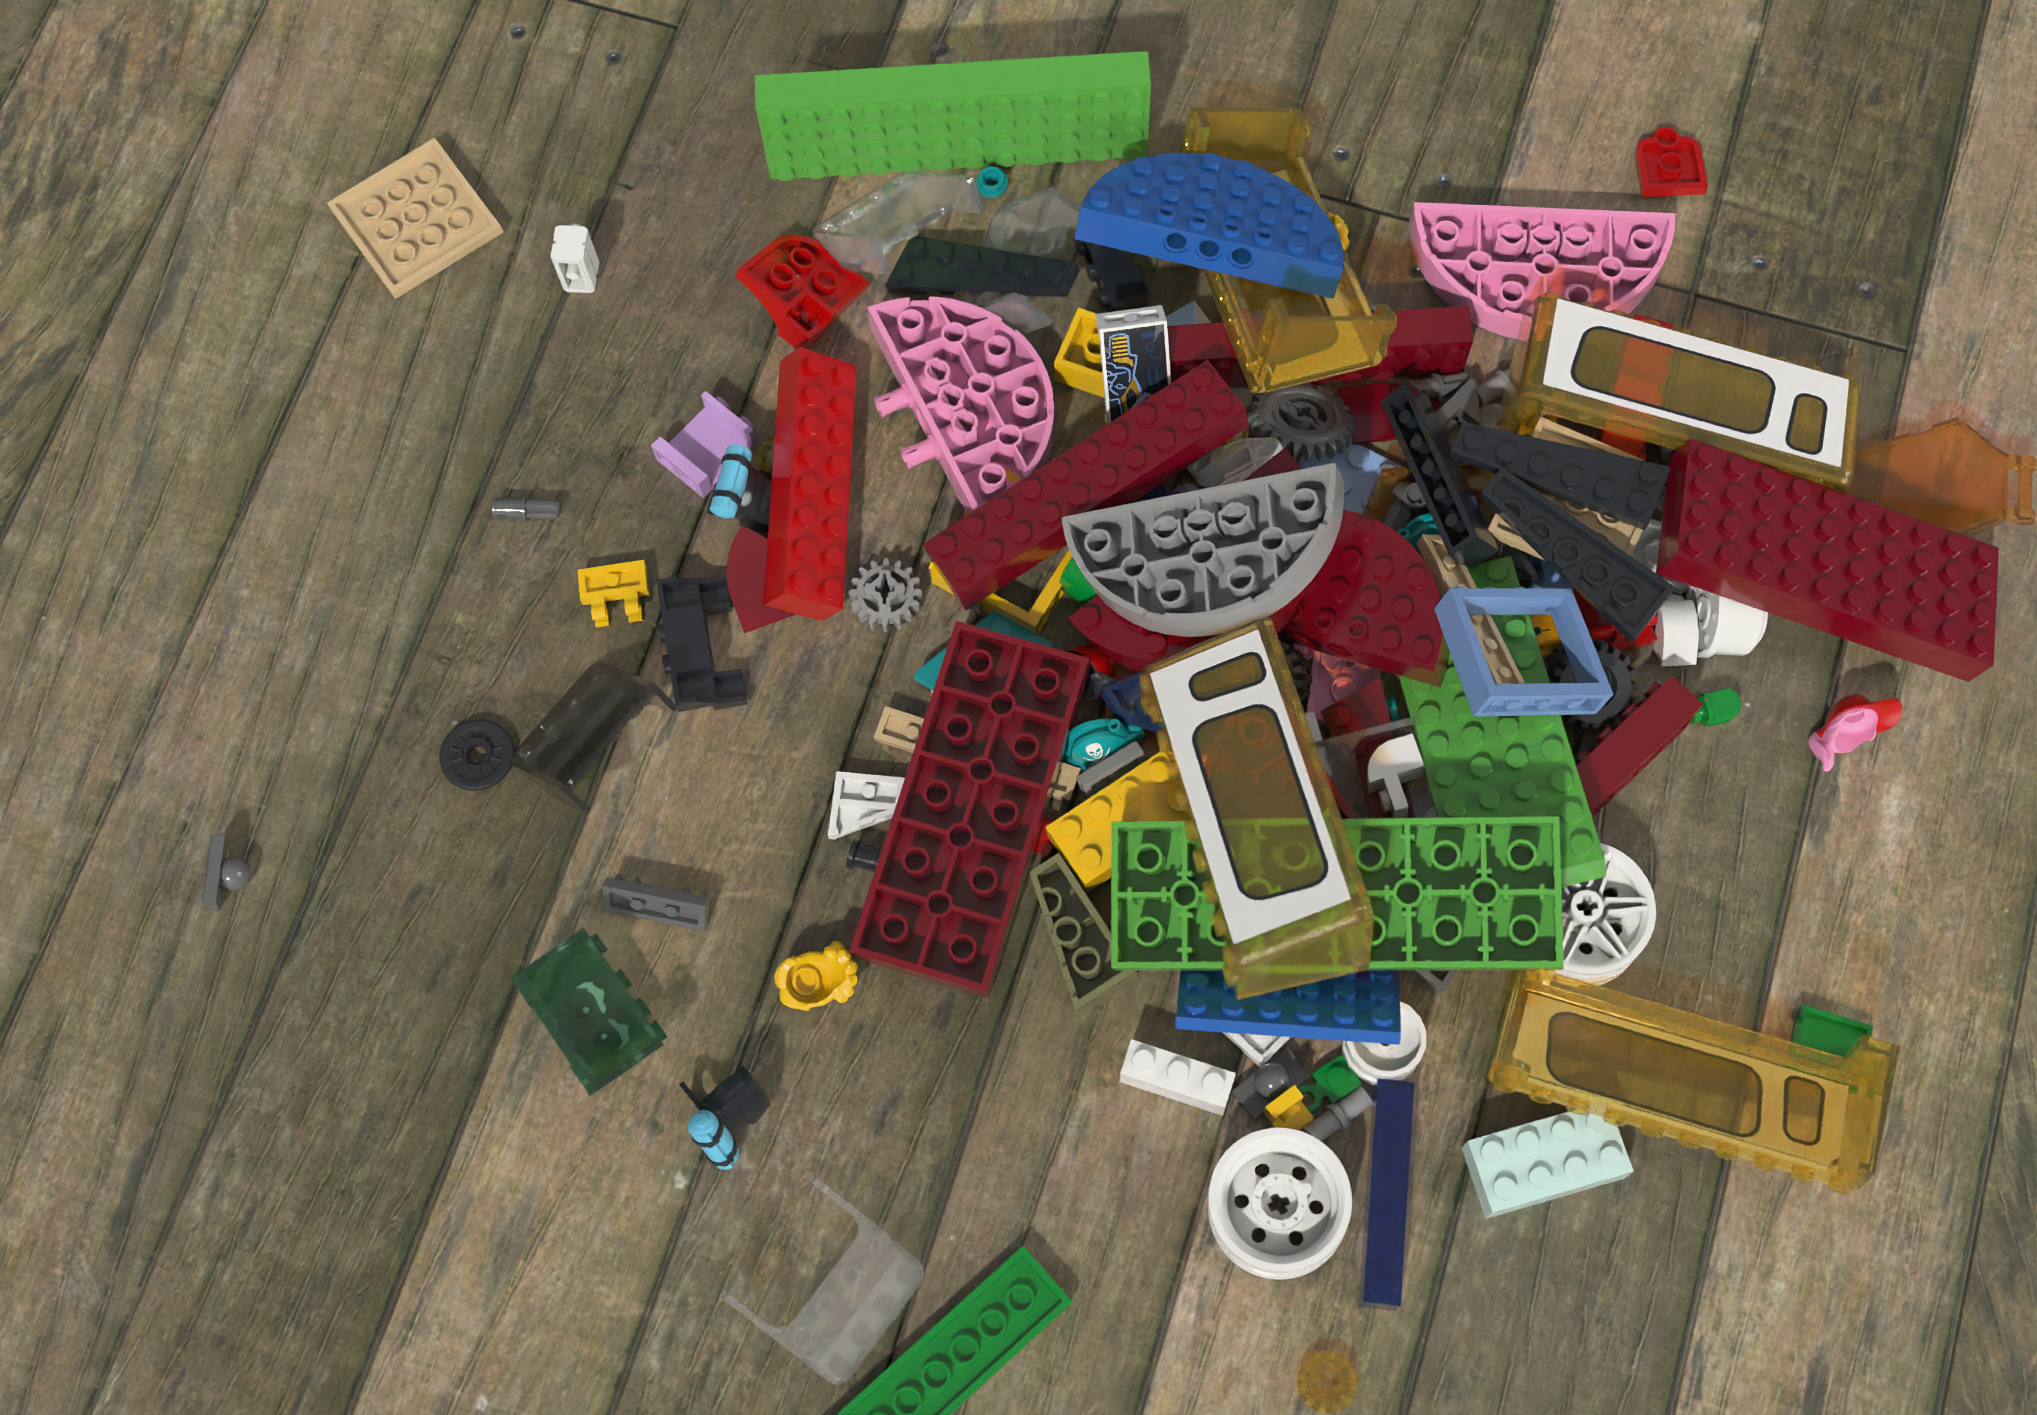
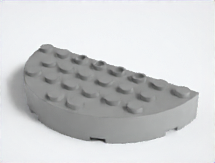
M1330 463L1062 517L1063 530L1070 553L1082 574L1096 594L1117 614L1133 624L1162 634L1182 637L1218 635L1241 629L1270 616L1288 604L1311 582L1325 563L1340 529L1344 508V481L1336 463Z

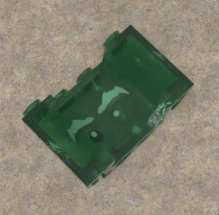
M582 928L510 978L529 1007L538 1015L571 1064V1069L589 1096L592 1097L665 1046L662 1041L667 1039L668 1036L656 1020L649 1023L647 1018L652 1015L651 1011L641 997L634 1001L627 990L633 985L621 968L614 972L603 956L608 949L597 933L589 936L586 930Z

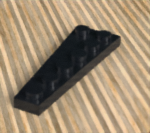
M911 235L885 287L891 294H925L926 291H940L942 295H954L955 291H969L971 295H982L983 292H998L1000 296L1067 297L1080 269L1076 262Z
M1462 422L1449 454L1451 458L1494 474L1503 467L1533 489L1644 531L1649 525L1670 467L1465 422Z
M1503 467L1500 468L1480 494L1479 498L1632 643H1634L1676 588Z

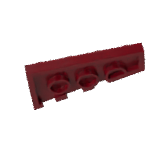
M1381 678L1321 710L1320 713L1373 817L1393 818L1390 811L1384 812L1378 792L1383 789L1369 793L1367 787L1368 764L1371 756L1379 746L1387 741L1396 739L1392 725L1391 710L1386 699L1385 684ZM1404 782L1401 783V787L1409 806L1408 817L1406 818H1414L1415 814L1408 784Z

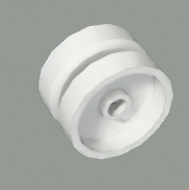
M1400 1001V1045L1390 1044L1384 1046L1381 1043L1342 1041V1055L1359 1080L1372 1086L1388 1087L1404 1081L1415 1070L1426 1049V1029L1421 1017L1409 1005Z

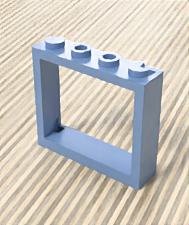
M1524 587L1450 588L1434 608L1473 716L1597 714L1614 695L1572 589H1555L1554 587L1543 589ZM1469 615H1551L1578 683L1495 684Z

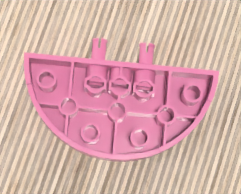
M908 297L885 301L867 307L870 329L900 385V388L874 397L876 408L880 411L881 417L905 407L912 408L927 437L926 440L900 449L903 461L908 469L933 458L939 460L966 514H970L1018 483L1006 479V472L1003 467L1020 475L1021 479L1019 481H1021L1049 462L1054 441L1052 386L1040 356L1018 330L1014 331L1002 322V318L984 308L949 298L929 297V300L910 301Z

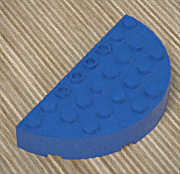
M1171 153L1144 158L1140 157L1109 171L1096 181L1084 197L1080 207L1074 238L1331 299L1335 297L1344 264L1343 248L1339 235L1328 216L1310 196L1284 179L1255 167L1248 161L1224 158L1214 153Z

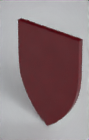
M1373 383L1338 388L1339 397L1344 401V405L1350 408L1351 415L1355 419V433L1352 437V445L1397 439L1380 401L1402 384ZM1430 397L1429 400L1435 413H1437L1441 402L1434 397Z
M741 527L729 550L726 578L729 593L744 633L797 614L764 606L768 539L752 530Z

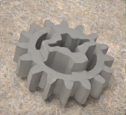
M884 558L883 566H878L874 560L870 561L871 570L867 571L861 567L859 569L861 579L852 578L851 580L852 586L855 588L849 590L850 600H853L851 603L853 613L859 612L858 619L861 623L869 619L870 629L872 630L878 624H882L884 632H888L889 624H894L899 630L901 629V620L905 619L911 623L913 621L911 611H920V603L917 602L923 599L922 590L918 589L921 587L919 577L912 578L914 573L911 567L903 571L902 561L900 560L894 566H890L888 558ZM893 578H896V579L900 580V581L903 582V583H898V582L895 581ZM886 586H888L889 593L886 598V604H884L883 596L884 592H886ZM869 607H875L879 611V613L873 611Z

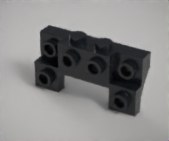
M675 576L656 580L663 623L657 624L660 643H666L667 654L662 655L665 675L671 674L675 705L678 712L713 706L715 711L747 705L748 701L742 669L715 671L706 616L733 611L726 576L702 579Z

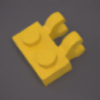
M644 560L577 570L580 600L582 605L591 604L592 620H595L596 628L609 626L606 602L624 599L625 613L628 615L629 623L643 621L639 597L649 595L647 568Z

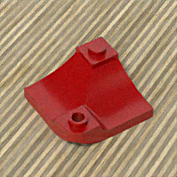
M783 234L742 265L735 276L761 302L778 327V335L795 350L798 347L809 349L819 341L826 330L867 290L870 284L821 242L808 236Z

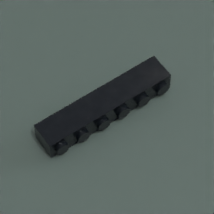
M1405 382L1380 401L1449 556L1466 567L1473 569L1499 551L1492 534L1488 531L1489 527L1458 460L1449 457L1452 447L1429 397L1408 382Z

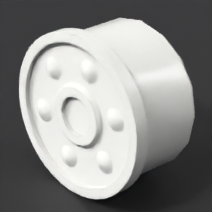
M1689 585L1686 600H1693L1698 619L1699 641L1697 657L1709 658L1714 654L1744 656L1753 651L1765 632L1768 612Z

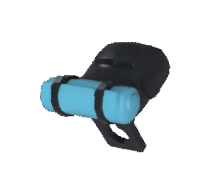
M728 445L725 455H723L721 460V471L718 481L714 486L707 513L710 515L715 514L724 519L735 518L739 520V525L760 534L768 533L772 474L761 469L757 471L751 467L752 452L742 445Z
M744 1066L716 1086L701 1102L698 1101L684 1081L679 1084L699 1110L690 1118L687 1126L692 1141L703 1149L708 1161L720 1170L733 1168V1164L738 1160L740 1153L735 1138L749 1124H755L771 1105L760 1084Z

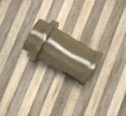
M958 602L959 608L947 625L943 627V630L951 636L956 621L971 625L976 618L982 616L981 610L983 606L977 603L965 611L960 602Z

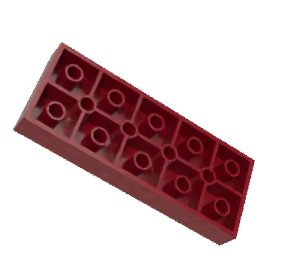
M1689 438L1669 458L1668 467H1670L1667 475L1656 574L1970 682L1994 665L1998 547Z
M959 621L955 622L849 952L854 959L989 998L1065 753L1069 732L1072 730L1090 672L1088 657Z

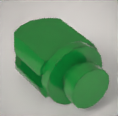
M1730 688L1702 693L1696 698L1704 705L1691 721V724L1699 723L1702 726L1710 727L1730 722L1741 710L1739 696Z

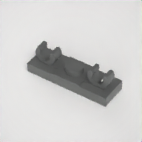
M620 873L614 879L606 877L603 883V911L700 931L706 930L708 925V891H703L702 896L691 895L690 887H685L682 893L676 892L673 889L643 884L640 877H636L633 883L623 881V874Z

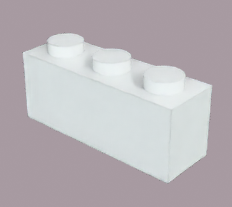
M1131 1039L1120 1072L1119 1082L1223 1116L1236 1073Z

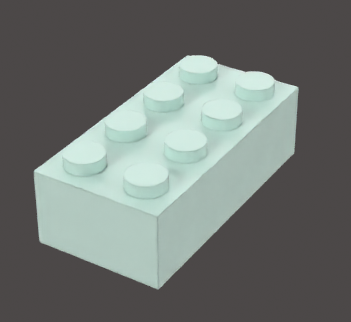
M1580 1108L1469 1140L1461 1148L1485 1219L1625 1179L1634 1172L1615 1119Z

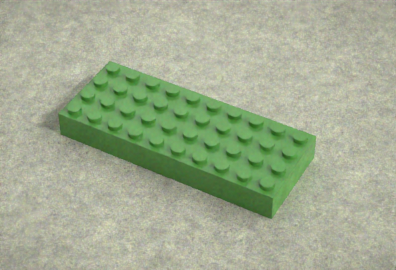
M1511 556L1478 564L1473 569L1467 567L1477 588L1520 587ZM1491 615L1525 684L1550 683L1530 616ZM1450 652L1441 688L1398 675L1417 746L1424 763V772L1437 818L1559 816L1561 888L1606 877L1605 858L1560 715L1473 716Z

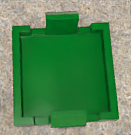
M1802 1004L1798 1009L1785 1070L1848 1088V1095L1857 1096L1860 1091L1862 1072L1867 1068L1872 1070L1877 1048L1873 1044H1868L1872 1036L1873 1026Z

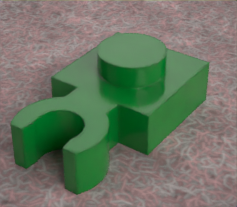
M1341 1054L1311 1074L1315 1085H1302L1298 1090L1302 1095L1309 1094L1313 1098V1104L1307 1107L1308 1111L1312 1114L1317 1111L1321 1100L1326 1098L1329 1104L1332 1102L1336 1104L1355 1091L1357 1087H1361L1362 1083Z

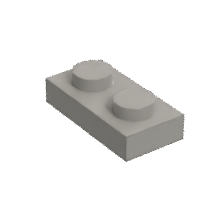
M1136 741L1125 748L1117 750L1110 757L1095 766L1089 767L1085 772L1076 777L1085 800L1146 761L1143 749Z

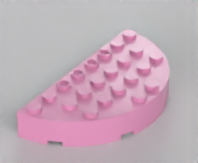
M1414 202L1409 229L1413 253L1421 272L1435 293L1449 307L1468 306L1470 322L1490 332L1518 340L1542 342L1551 338L1558 299L1623 317L1632 312L1649 293L1662 269L1672 244L1676 213ZM1603 329L1593 330L1590 333H1588L1587 336L1599 332Z

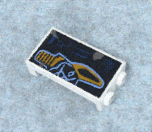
M1162 305L1095 314L1100 343L1106 425L1126 413L1145 392L1154 395L1171 384L1167 319Z

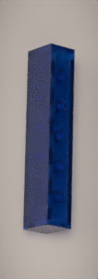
M1378 1078L1373 1086L1358 1307L1396 1311L1401 1306L1414 1082Z

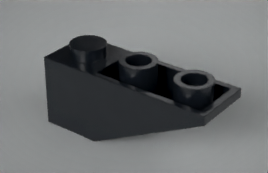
M1074 239L1078 254L1080 256L1085 255L1087 260L1085 268L1090 282H1096L1099 290L1096 293L1102 309L1107 308L1108 312L1148 307V289L1136 263L1116 248Z

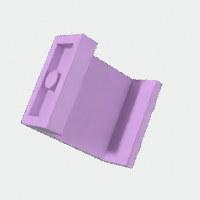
M706 391L701 395L704 408L669 443L659 437L651 445L656 460L702 498H705L712 491L718 481L722 467L721 460L723 455H725L728 445H742L750 451L757 445L754 425L742 415L737 417L732 413L731 407L721 397L717 396L714 398Z

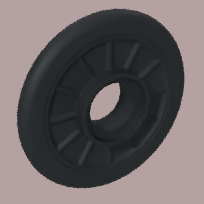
M473 719L463 722L448 733L441 745L439 754L441 770L453 785L469 791L488 789L503 780L510 771L515 755L514 744L509 733L501 725L493 721ZM473 748H485L486 755L482 761L472 763L468 760V754Z

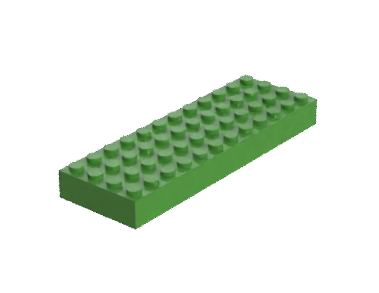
M1148 51L755 75V108L771 180L789 181L793 178L809 177L821 179L825 176L852 177L857 174L884 175L890 172L916 173L922 170L947 171L955 168L979 169L987 166L1011 167L1020 164L1042 165L1052 162L1069 164L1085 160L1101 162L1117 158L1134 160L1139 157H1147L1151 93Z
M1559 816L1324 819L1351 899L1236 944H1233L1196 821L1112 822L1111 968L1117 971L1563 969ZM1308 819L1221 820L1242 887L1249 894L1265 896L1313 883L1321 877L1324 864Z

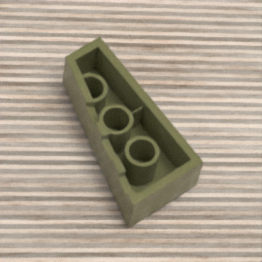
M1059 853L1029 872L1075 1011L1081 1016L1138 979L1139 976L1136 971H1117L1111 968V932Z

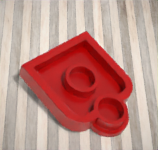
M1661 127L1652 133L1650 138L1643 139L1638 144L1634 158L1641 197L1706 194L1708 183L1701 147L1696 140L1686 136H1679L1677 131L1670 127Z

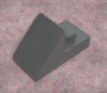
M1472 378L1436 413L1447 437L1455 430L1457 425L1461 427L1462 422L1479 426L1481 424L1477 384Z

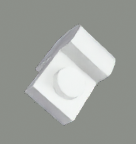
M1671 594L1656 613L1658 623L1655 624L1657 640L1654 643L1653 650L1662 667L1696 665L1699 629L1693 600H1685L1682 595Z
M1413 733L1392 739L1379 746L1371 756L1368 764V792L1371 793L1383 789L1378 792L1384 812L1390 811L1393 818L1408 817L1409 806L1401 783L1423 777L1424 763Z

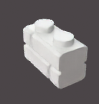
M579 224L555 227L553 239L555 244L552 245L551 259L555 265L554 267L563 290L579 293L594 292L599 260L588 229Z

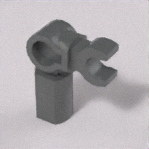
M1402 481L1396 484L1392 492L1394 504L1389 505L1381 522L1397 532L1406 526L1411 517L1410 511L1418 513L1419 516L1430 513L1417 483Z

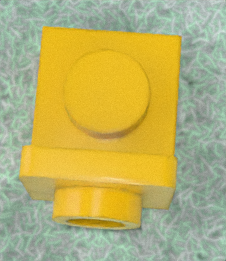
M1295 1085L1268 1104L1264 1109V1114L1275 1128H1289L1300 1131L1302 1127L1313 1121L1312 1114L1302 1103L1304 1096Z

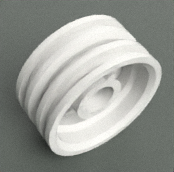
M1600 843L1605 858L1606 877L1583 882L1582 885L1578 883L1561 888L1563 969L1531 970L1540 978L1552 984L1566 988L1585 989L1608 983L1628 968L1651 938L1656 920V903L1651 885L1643 871L1633 860L1621 851L1606 844ZM1606 889H1614L1617 897H1605L1604 899L1603 892ZM1579 905H1584V910H1590V914L1585 916L1584 911H1578L1577 908ZM1610 924L1619 925L1622 930L1621 934L1616 935ZM1589 944L1592 947V953L1583 954L1579 950V945Z
M1268 1128L1253 1132L1239 1139L1220 1158L1211 1178L1208 1214L1214 1237L1222 1251L1232 1262L1243 1270L1259 1277L1274 1280L1293 1279L1318 1269L1337 1250L1351 1216V1186L1340 1160L1320 1140L1295 1129ZM1263 1164L1269 1168V1174L1266 1177L1256 1175L1255 1168L1258 1165ZM1297 1167L1303 1168L1306 1171V1178L1303 1180L1294 1178L1292 1175L1293 1169ZM1238 1195H1245L1249 1199L1248 1206L1242 1209L1238 1208L1234 1202L1235 1198ZM1277 1198L1279 1203L1286 1202L1288 1204L1285 1206V1214L1280 1215L1277 1210L1270 1211L1269 1208L1272 1207L1273 1203L1272 1199ZM1314 1200L1321 1202L1323 1205L1322 1213L1313 1214L1309 1209V1204ZM1256 1228H1261L1266 1233V1238L1261 1243L1252 1240L1251 1233ZM1297 1231L1302 1234V1244L1298 1246L1292 1245L1289 1241L1290 1233Z

